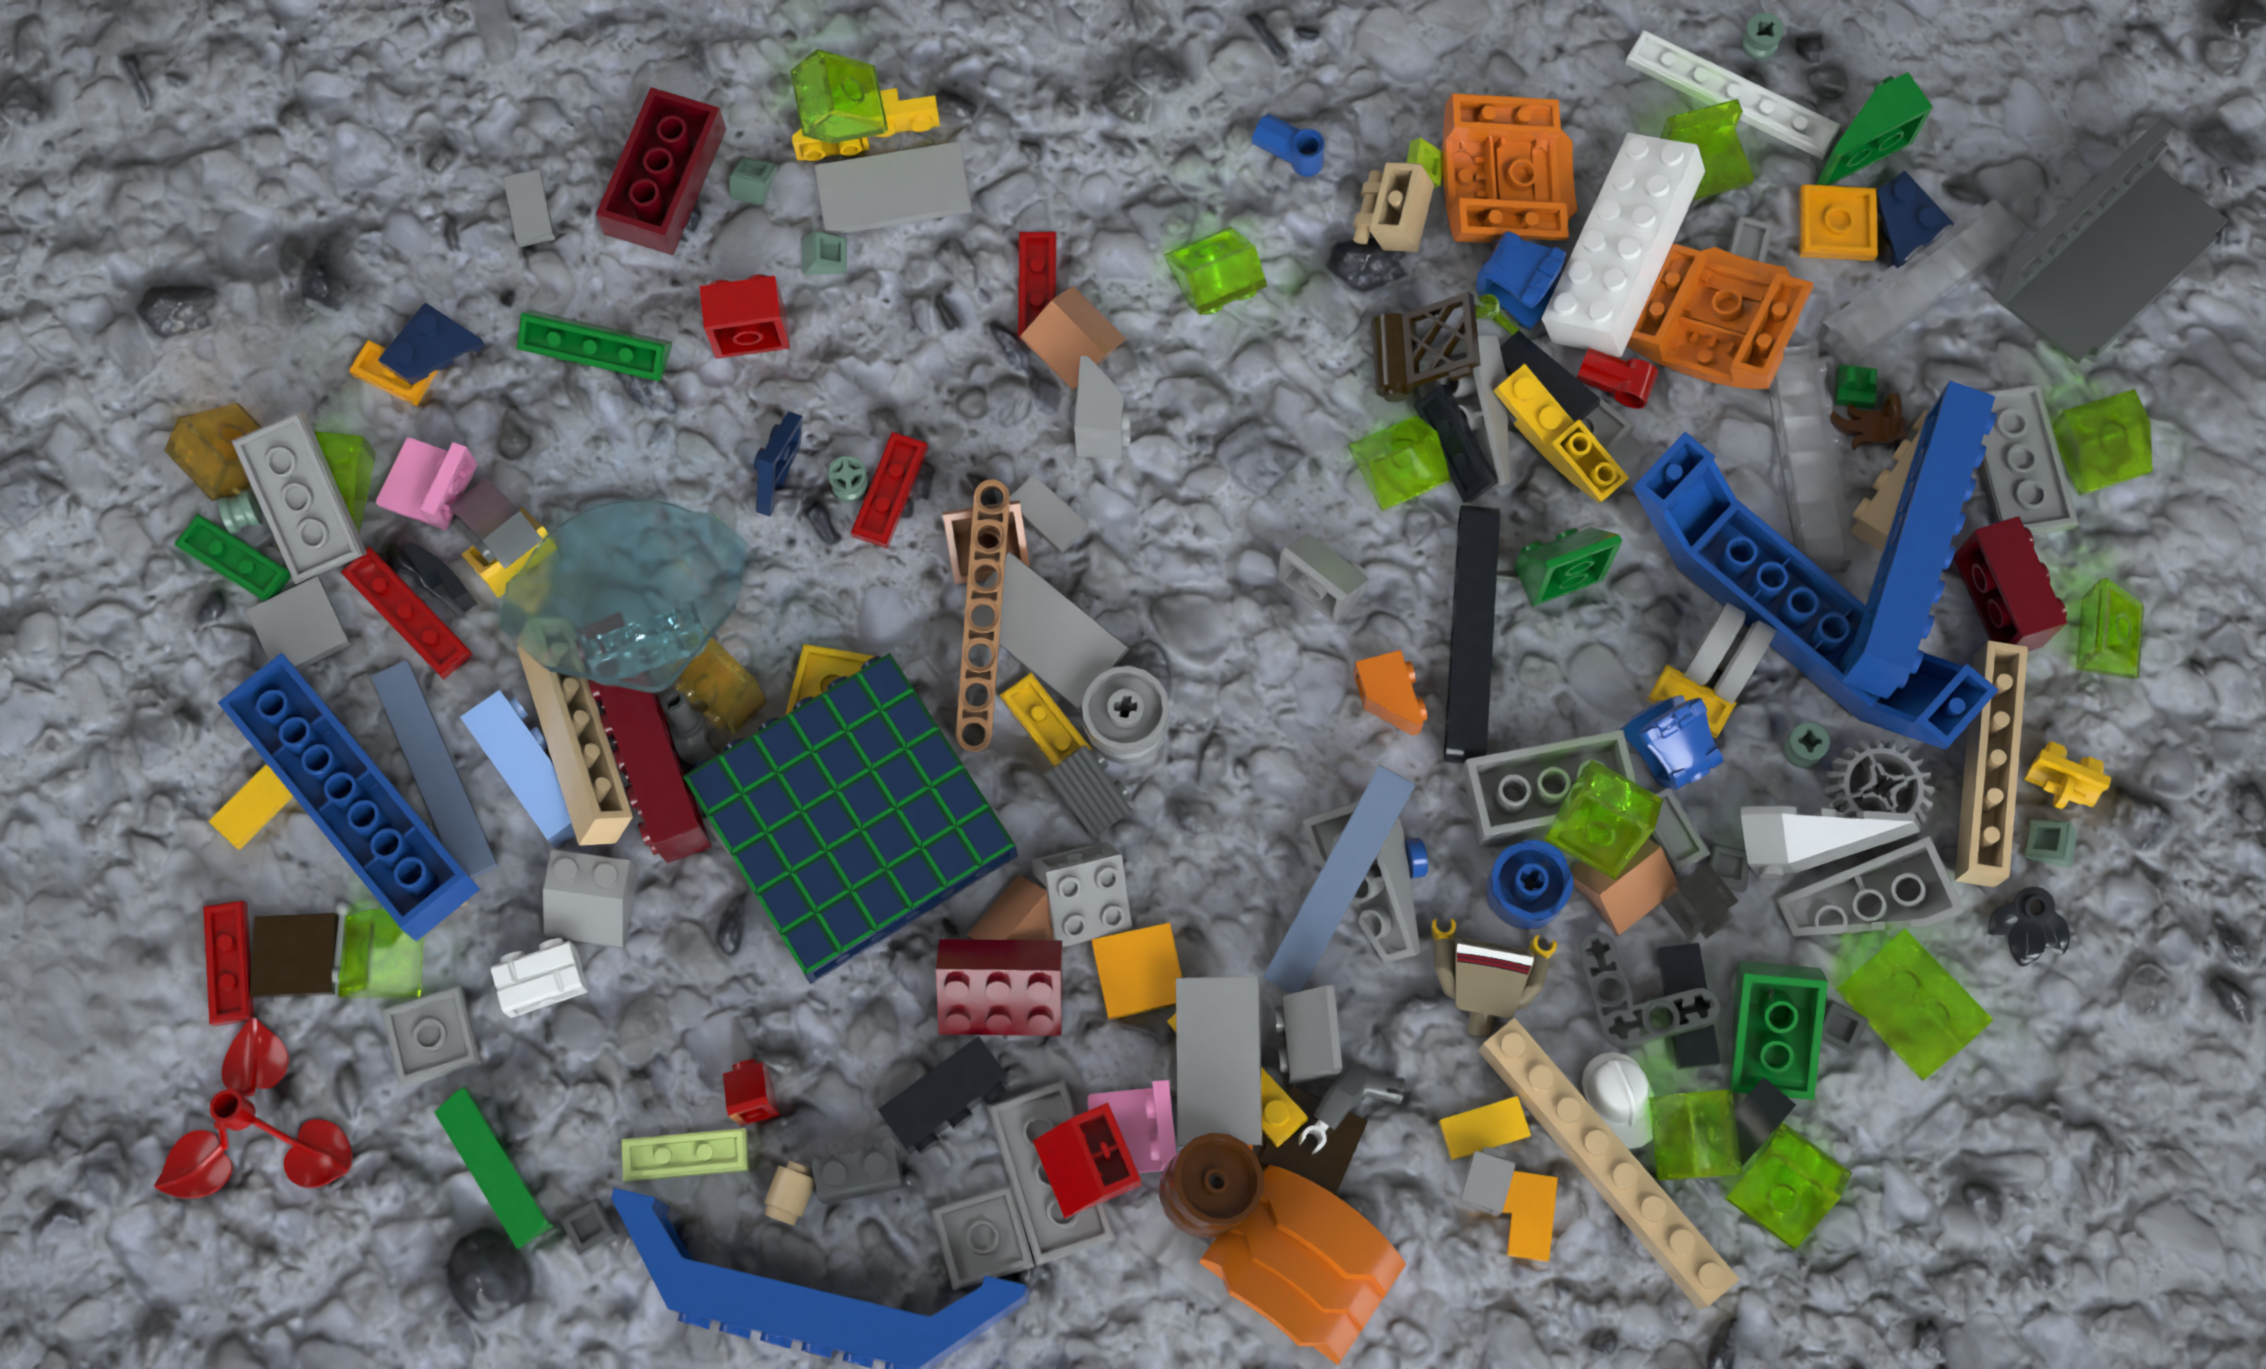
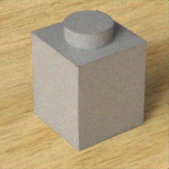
M1484 1147L1482 1153L1474 1151L1470 1157L1458 1204L1498 1217L1503 1212L1516 1163L1507 1161L1506 1153L1492 1148Z

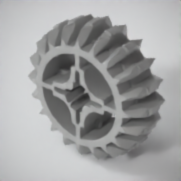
M1879 737L1874 738L1870 745L1864 740H1859L1854 745V749L1847 746L1841 751L1842 758L1835 757L1830 765L1833 771H1828L1824 778L1831 785L1823 790L1824 796L1834 798L1826 806L1828 809H1836L1838 812L1845 813L1847 818H1856V813L1863 811L1859 807H1866L1871 811L1897 813L1895 810L1898 807L1896 795L1902 790H1906L1907 806L1904 813L1915 814L1920 826L1927 821V816L1924 812H1929L1934 804L1927 797L1934 793L1935 787L1924 784V782L1931 778V772H1920L1918 770V767L1923 763V758H1916L1914 761L1908 758L1911 753V747H1905L1901 752L1896 751V740H1890L1885 748ZM1859 766L1862 772L1860 776L1862 787L1856 792L1851 793L1850 776L1853 769ZM1882 766L1887 767L1897 775L1894 776L1888 774L1887 772H1885ZM1875 785L1877 789L1880 787L1883 791L1889 790L1883 797H1881V793L1879 795H1876L1874 792L1868 793ZM1903 838L1898 839V840H1895V841H1892V842H1893V843H1898V842H1900Z

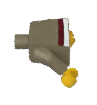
M1437 918L1433 920L1431 934L1435 940L1434 970L1444 994L1454 999L1455 1008L1470 1011L1466 1030L1468 1033L1483 1037L1491 1036L1494 1016L1513 1018L1516 1010L1525 1009L1543 990L1549 967L1548 959L1557 948V942L1554 939L1549 944L1548 951H1544L1538 946V939L1540 938V934H1538L1531 941L1527 949L1455 936L1456 922L1452 918L1450 930L1448 932H1441L1436 927Z

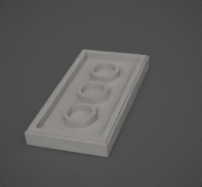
M960 141L814 165L825 233L839 235L972 212Z
M2041 383L1986 391L1985 393L1996 396L1991 411L1997 413L1989 435H1984L1981 442L1987 448L1980 468L1995 523L2019 516L2023 526L2027 527L2032 535L2075 529L2079 522Z
M305 411L296 412L232 441L295 584L302 583L367 555Z
M1007 553L1000 645L1074 706L1082 710V702L1087 687L1097 675L1116 667L1130 648L1013 553ZM995 570L981 587L989 588L997 582L998 575ZM981 606L973 612L972 621L979 627H987L994 621L995 614L991 608ZM965 608L961 612L963 615H965Z
M1259 976L1176 978L1178 1146H1186L1194 1138L1208 1133L1229 1134L1245 1142L1247 1145H1263Z
M1066 1081L988 1105V1111L1036 1265L1040 1266L1115 1241V1234L1104 1202L1071 1217L1064 1218L1033 1143L1034 1139L1066 1120L1077 1116Z

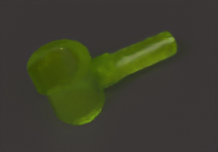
M1487 294L1478 297V300L1484 304V307L1479 304L1475 305L1476 319L1480 320L1490 317L1511 335H1514L1518 330L1521 331L1499 311L1500 304L1496 296Z

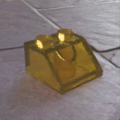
M239 403L188 414L177 418L164 451L211 501H215L224 496L238 495L240 491L251 486L232 441L262 427Z
M700 627L694 633L673 671L680 683L676 689L680 693L681 691L684 692L691 704L698 700L707 709L703 715L715 728L720 730L725 726L734 735L767 701L756 679Z

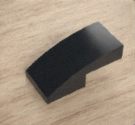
M408 543L403 546L420 575L432 590L444 583L464 612L477 605V602L460 579L440 559L415 544Z
M1763 1077L1737 1108L1722 1122L1706 1141V1144L1736 1170H1740L1788 1116L1796 1104Z

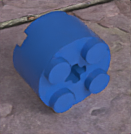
M1527 840L1504 849L1495 861L1487 878L1486 894L1490 909L1502 921L1520 929H1540L1553 921L1568 902L1573 890V876L1562 852L1553 845L1540 840ZM1527 878L1534 881L1532 891L1524 888V882Z

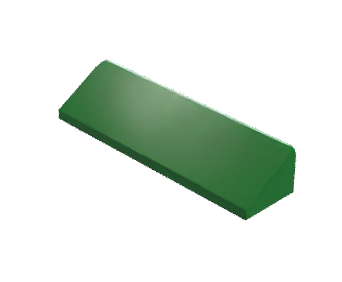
M529 310L521 312L516 349L661 381L671 352L672 342Z
M465 1086L457 1090L434 1113L509 1237L519 1250L554 1225L472 1091Z

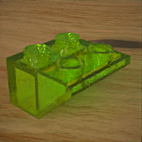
M1725 1089L1648 1097L1658 1181L1742 1174L1732 1090Z

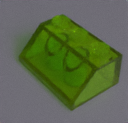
M1906 928L1886 942L1835 989L1858 1014L1869 1019L1867 1024L1921 1081L1927 1079L1966 1047L1994 1020Z

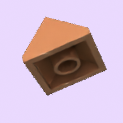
M1074 286L1051 300L1020 336L1073 391L1078 387L1080 356H1088L1099 366L1126 340Z
M1020 500L1011 501L1007 553H1013L1030 567ZM1002 503L985 505V507L989 509H996ZM973 507L942 512L954 585L967 583ZM987 528L979 534L978 542L984 548H993L1000 542L1001 535L997 530ZM989 567L981 568L976 573L975 581L987 580L994 569Z
M1630 826L1625 827L1570 870L1573 876V884L1617 937L1680 888L1662 847Z
M1018 875L970 930L967 937L969 939L1054 940L1046 890Z

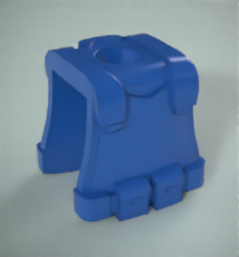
M1506 231L1499 239L1498 245L1489 259L1477 273L1476 292L1481 299L1499 306L1519 322V326L1530 331L1533 326L1542 320V316L1562 275L1560 271L1565 261L1566 251L1556 246L1550 248L1521 239L1515 233Z
M1677 695L1660 700L1647 707L1648 709L1632 716L1631 720L1620 728L1624 732L1626 742H1629L1647 764L1652 777L1661 787L1677 790L1687 783L1699 780L1710 772V768L1713 769L1723 763L1722 754L1716 747L1710 732L1706 714L1707 708L1702 698L1685 701L1683 695Z

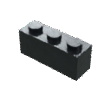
M978 1036L880 1107L878 1111L910 1155L916 1150L919 1154H922L939 1142L940 1139L937 1135L947 1127L951 1126L954 1130L966 1123L973 1116L970 1110L984 1101L989 1105L1000 1098L1007 1091L1004 1085L1010 1081L1008 1075Z

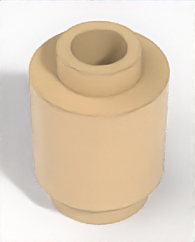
M789 1161L786 1168L778 1165L764 1200V1204H767L764 1215L795 1226L798 1216L803 1217L815 1186L814 1178L809 1177L812 1169L793 1161Z

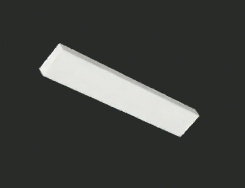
M1645 30L1640 34L1625 62V65L1821 160L1825 157L1841 127L1840 124Z

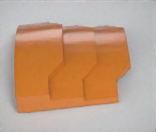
M1452 93L1445 104L1442 157L1445 204L1454 241L1491 243L1492 240H1499L1506 231L1515 233L1526 241L1530 239L1566 241L1569 238L1568 221L1576 214L1578 208L1573 174V142L1561 129L1559 99Z
M1673 243L1627 343V347L1665 367L1701 380L1737 388L1769 389L1784 358L1783 352L1799 321L1798 317L1814 287L1813 282L1792 277L1786 266L1751 260L1717 247L1699 251Z
M1269 1164L1263 1172L1264 1192L1257 1208L1230 1232L1217 1236L1199 1263L1224 1281L1227 1293L1230 1296L1238 1299L1265 1317L1296 1345L1312 1346L1339 1365L1406 1266V1263L1385 1236L1346 1202L1320 1185L1296 1173Z

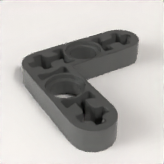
M1592 932L1581 941L1579 947L1580 956L1604 1037L1613 1047L1625 1049L1708 1027L1718 1019L1720 1014L1719 1000L1711 990L1705 988H1695L1633 1005L1613 939L1606 933ZM1600 941L1602 947L1609 946L1610 951L1604 953L1607 968L1616 965L1617 970L1603 971L1592 977L1591 971L1600 970L1595 956H1587V952L1593 950L1592 943ZM1606 979L1616 980L1622 987L1621 995L1614 1001L1603 1000L1598 994L1599 985ZM1698 997H1702L1705 1003L1712 1002L1714 1007L1708 1009V1017L1700 1018L1698 1012H1693L1685 1015L1689 1023L1680 1025L1679 1011L1674 1003L1682 1001L1683 1010L1694 1007L1695 999ZM1659 1007L1667 1008L1673 1014L1672 1024L1664 1030L1654 1028L1649 1022L1650 1013ZM1642 1012L1643 1024L1649 1033L1640 1036V1028L1638 1027L1627 1031V1039L1620 1040L1618 1034L1611 1035L1610 1030L1615 1028V1020L1623 1019L1626 1025L1638 1022L1634 1014Z

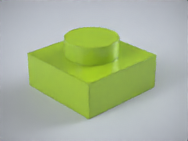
M1421 137L1410 141L1406 163L1421 164L1434 183V188L1441 186L1443 152Z

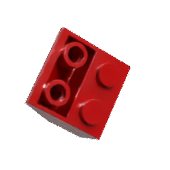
M1108 1102L1066 1120L1033 1140L1065 1219L1142 1186L1141 1178Z

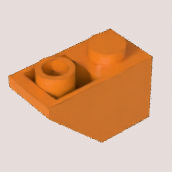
M1401 650L1356 661L1353 675L1364 710L1412 736L1420 734L1424 724L1423 721L1427 720V711L1422 697L1416 698L1412 684L1416 683V676L1411 661H1404Z

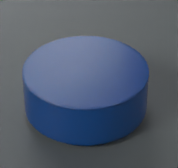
M1419 837L1405 839L1410 879L1425 877L1428 872V857L1423 841Z

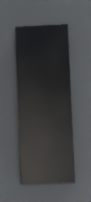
M1519 330L1500 346L1506 373L1511 376L1522 365L1526 364L1574 422L1578 419L1582 421L1600 405V398Z
M1439 385L1413 405L1464 503L1473 502L1499 483L1448 385Z
M1699 943L1666 946L1657 949L1665 997L1695 988L1707 989ZM1702 997L1695 999L1694 1007L1683 1010L1682 1001L1674 1003L1679 1011L1680 1025L1689 1023L1685 1018L1686 1014L1698 1012L1700 1018L1708 1017V1009L1711 1008L1710 1003H1705ZM1667 1009L1669 1024L1671 1025L1673 1014ZM1714 1024L1672 1036L1677 1070L1717 1066L1721 1063Z

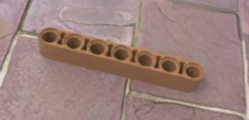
M994 479L985 480L980 483L974 494L956 739L963 749L973 753L985 750L991 743L997 685L1010 496L1007 487L1001 481ZM988 490H998L1004 497L1003 503L996 509L986 508L981 503L982 495ZM992 528L999 532L1001 539L997 546L984 548L979 544L978 537L984 529ZM984 567L994 569L998 575L997 582L989 588L980 587L975 581L976 573ZM986 606L993 610L995 617L991 625L979 627L973 623L972 615L978 607ZM978 645L988 647L992 654L991 661L983 667L974 666L969 660L970 651ZM980 684L987 688L989 693L988 700L982 706H972L966 699L967 690L973 685ZM970 724H980L985 729V740L978 746L968 745L963 738L964 729Z

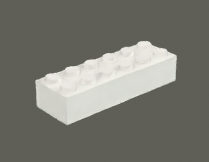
M1627 133L1542 316L1552 343L1584 350L1591 348L1607 355L1622 357L1705 173L1701 155L1696 144Z

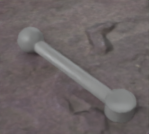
M340 901L335 907L339 917L334 967L332 969L333 983H341L342 981L341 965L347 915L352 910V906L348 901Z

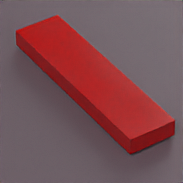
M369 546L366 549L367 555L353 560L341 571V574L443 680L446 679L473 653Z

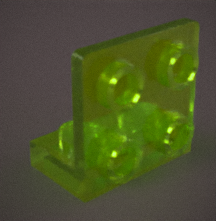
M1738 99L1667 117L1660 138L1696 144L1701 155L1705 173L1693 200L1753 184L1754 176L1735 130L1743 113Z

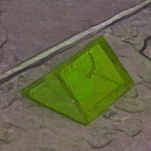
M1417 415L1348 445V449L1381 512L1442 486L1451 480L1438 432Z
M2109 578L2100 579L2082 596L2076 670L2138 679L2140 673L2144 604Z
M369 909L345 917L338 997H420L424 936L417 942L414 941L384 910Z

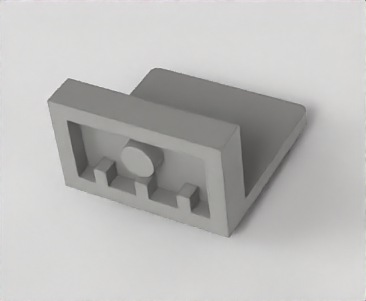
M1107 842L1031 860L1033 875L1046 886L1053 939L1062 940L1063 947L1121 933L1132 928L1122 854Z

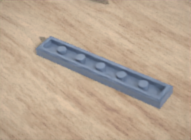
M404 660L372 675L371 678L444 846L472 879L498 868V862L411 663L408 660Z
M1382 765L1378 766L1265 972L1264 979L1290 994L1304 990L1414 790L1415 783Z

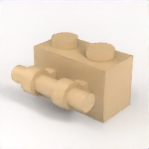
M1386 162L1384 173L1376 170L1370 171L1368 181L1363 184L1360 194L1363 198L1359 213L1355 214L1353 227L1355 228L1354 242L1367 244L1371 232L1383 250L1418 252L1434 188V183L1421 164Z

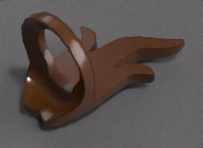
M1898 392L1888 393L1882 410L1860 411L1852 404H1848L1847 416L1851 420L1842 418L1827 407H1822L1821 409L1838 431L1845 435L1855 436L1851 443L1853 451L1862 444H1891L1902 441L1907 437V433L1903 430L1906 421L1902 417V403Z

